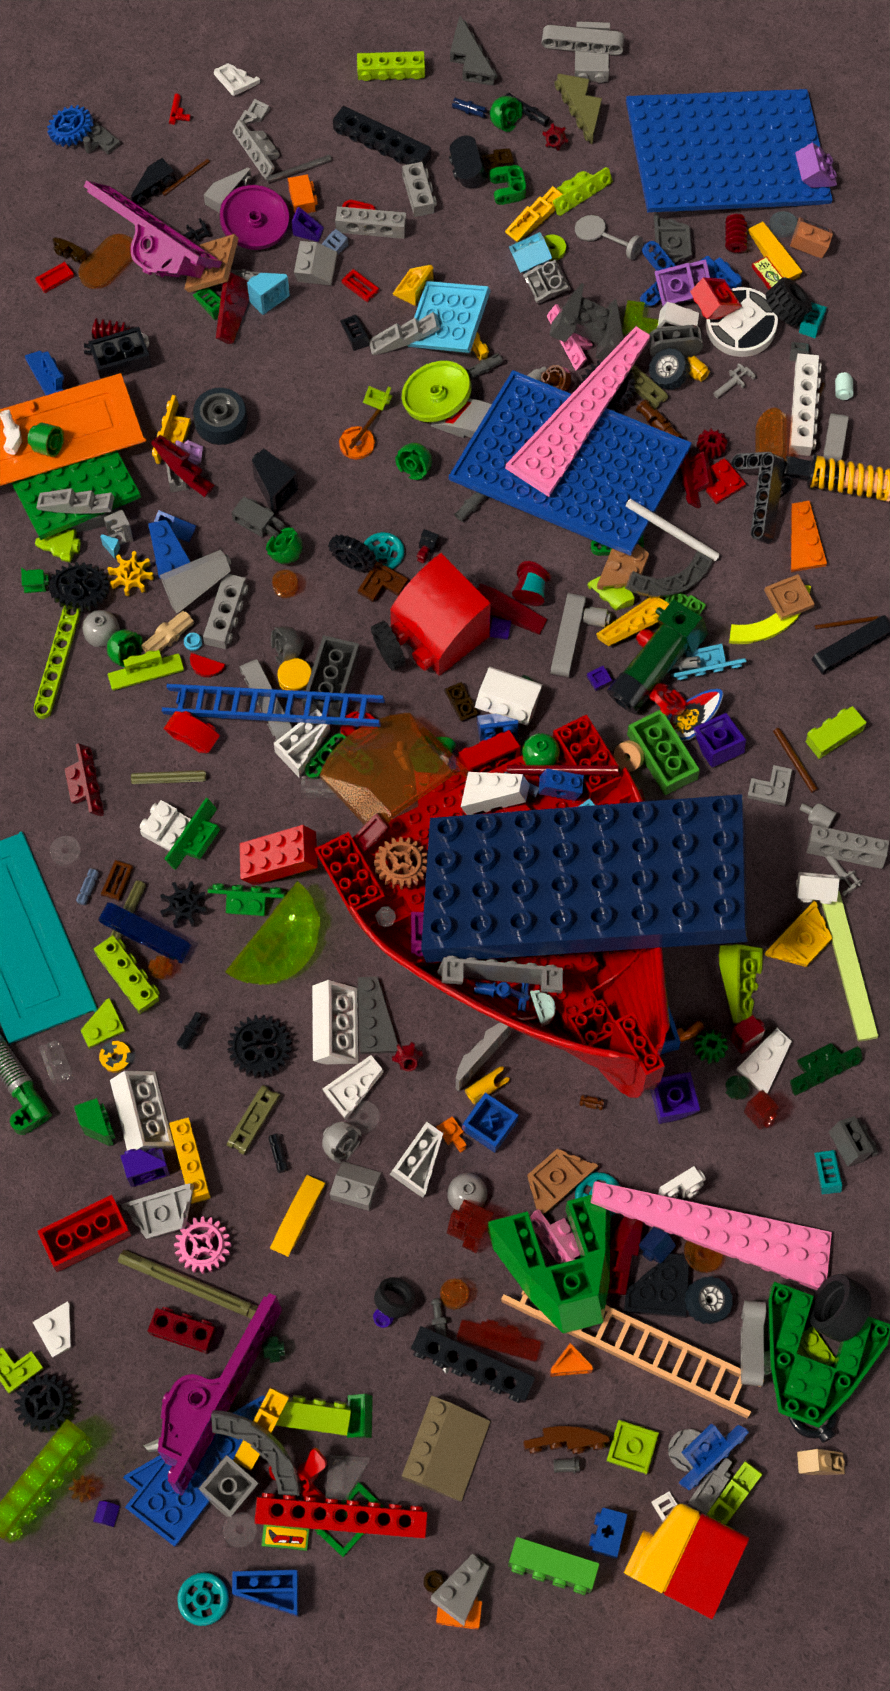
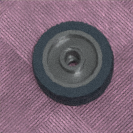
M220 387L212 388L201 394L194 404L193 419L195 428L200 437L205 441L215 445H226L238 440L244 434L248 422L247 409L243 399L235 391Z

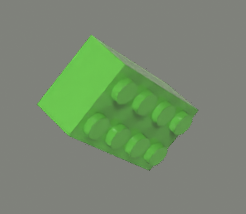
M660 710L628 725L627 736L642 748L644 763L664 795L698 779L700 771L665 714Z
M516 1537L508 1567L512 1568L511 1572L524 1575V1572L532 1574V1579L544 1582L545 1579L553 1581L552 1585L565 1589V1586L574 1588L573 1592L585 1595L586 1592L590 1593L592 1591L599 1563Z

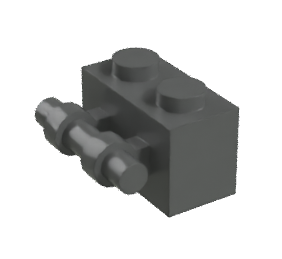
M855 1116L839 1121L829 1131L847 1167L863 1162L870 1155L874 1157L879 1154L876 1149L877 1144L874 1140H871L867 1132V1126L861 1122L860 1118L856 1119Z

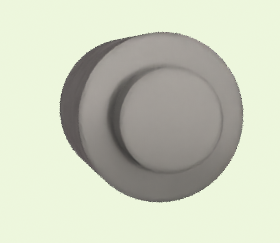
M585 608L583 623L604 628L606 624H610L611 613H608V609Z

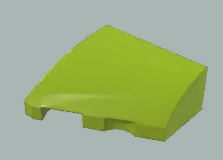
M601 576L588 582V588L590 590L593 588L599 593V597L607 601L614 610L617 611L633 606V593L625 589V586L622 588L607 586L603 587L602 590H598L597 584Z

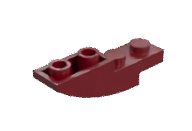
M625 1216L610 1242L609 1294L626 1295L632 1256H638L643 1226V1222Z

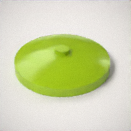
M432 362L416 370L407 379L402 390V403L407 413L416 420L422 422L441 421L457 413L466 404L471 394V380L466 370L455 362Z

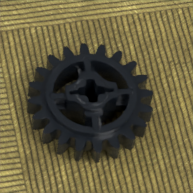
M336 534L328 544L329 551L333 552L332 556L350 569L363 573L364 571L369 572L372 571L377 562L376 556L372 555L373 551H370L368 546L348 535L343 536L340 534L338 536Z
M45 1373L42 1380L37 1374L35 1382L28 1378L29 1386L21 1384L24 1392L17 1391L21 1399L14 1400L17 1405H20V1407L14 1409L16 1413H21L18 1416V1420L22 1421L25 1419L24 1427H28L31 1424L30 1430L32 1432L38 1427V1431L43 1433L46 1427L50 1433L52 1425L59 1429V1421L66 1423L63 1416L71 1415L66 1410L73 1407L71 1402H67L73 1398L71 1394H66L70 1388L68 1386L62 1388L64 1381L60 1380L57 1382L55 1375L49 1380V1375ZM46 1387L40 1394H32L36 1390ZM54 1390L59 1394L60 1405L53 1402L52 1394ZM45 1399H46V1401L48 1402V1405H47V1406H46V1405L41 1406V1405L39 1404L40 1401L44 1402ZM28 1402L34 1405L35 1414L33 1417L29 1414ZM55 1412L52 1417L41 1420L47 1413Z

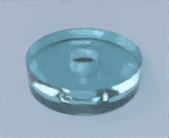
M786 211L773 214L769 222L770 231L775 236L782 238L793 235L797 225L796 217Z

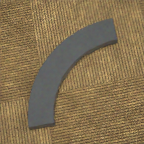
M697 551L683 571L661 579L644 576L633 571L629 576L625 589L648 597H669L682 593L694 586L707 573L713 559Z
M212 1411L213 1433L228 1435L238 1440L242 1439L251 1444V1447L270 1464L277 1483L278 1494L300 1495V1481L293 1461L281 1443L271 1433L257 1423L240 1415L225 1411Z

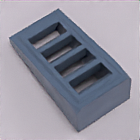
M335 229L324 240L322 245L339 254L348 246V238Z

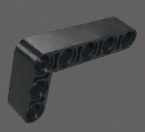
M771 452L736 454L731 461L734 469L745 474L759 473L751 536L755 540L768 544L775 536L784 459Z

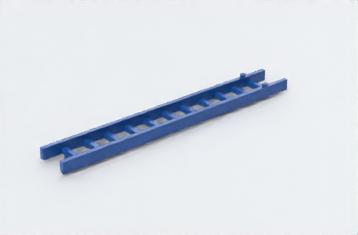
M167 684L166 687L169 691L178 692L176 701L178 708L162 707L161 711L166 715H173L175 711H187L195 717L381 727L380 720L364 718L367 702L385 703V698L383 695ZM187 692L199 693L196 709H184ZM205 693L216 694L213 710H202ZM223 694L234 695L231 711H219ZM240 695L252 696L249 712H237ZM258 696L270 697L267 713H255ZM276 697L288 698L285 714H273ZM294 698L306 699L304 715H291ZM313 699L325 700L322 716H310ZM331 700L343 701L340 717H328ZM349 701L361 703L359 718H346Z

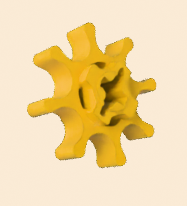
M135 551L132 552V558L128 561L123 560L120 555H117V562L120 566L117 568H107L109 575L118 576L115 580L111 581L112 588L115 589L119 585H124L126 596H129V590L132 587H138L144 593L145 587L141 582L145 579L154 580L152 572L144 571L145 568L151 566L150 560L146 558L143 562H137Z

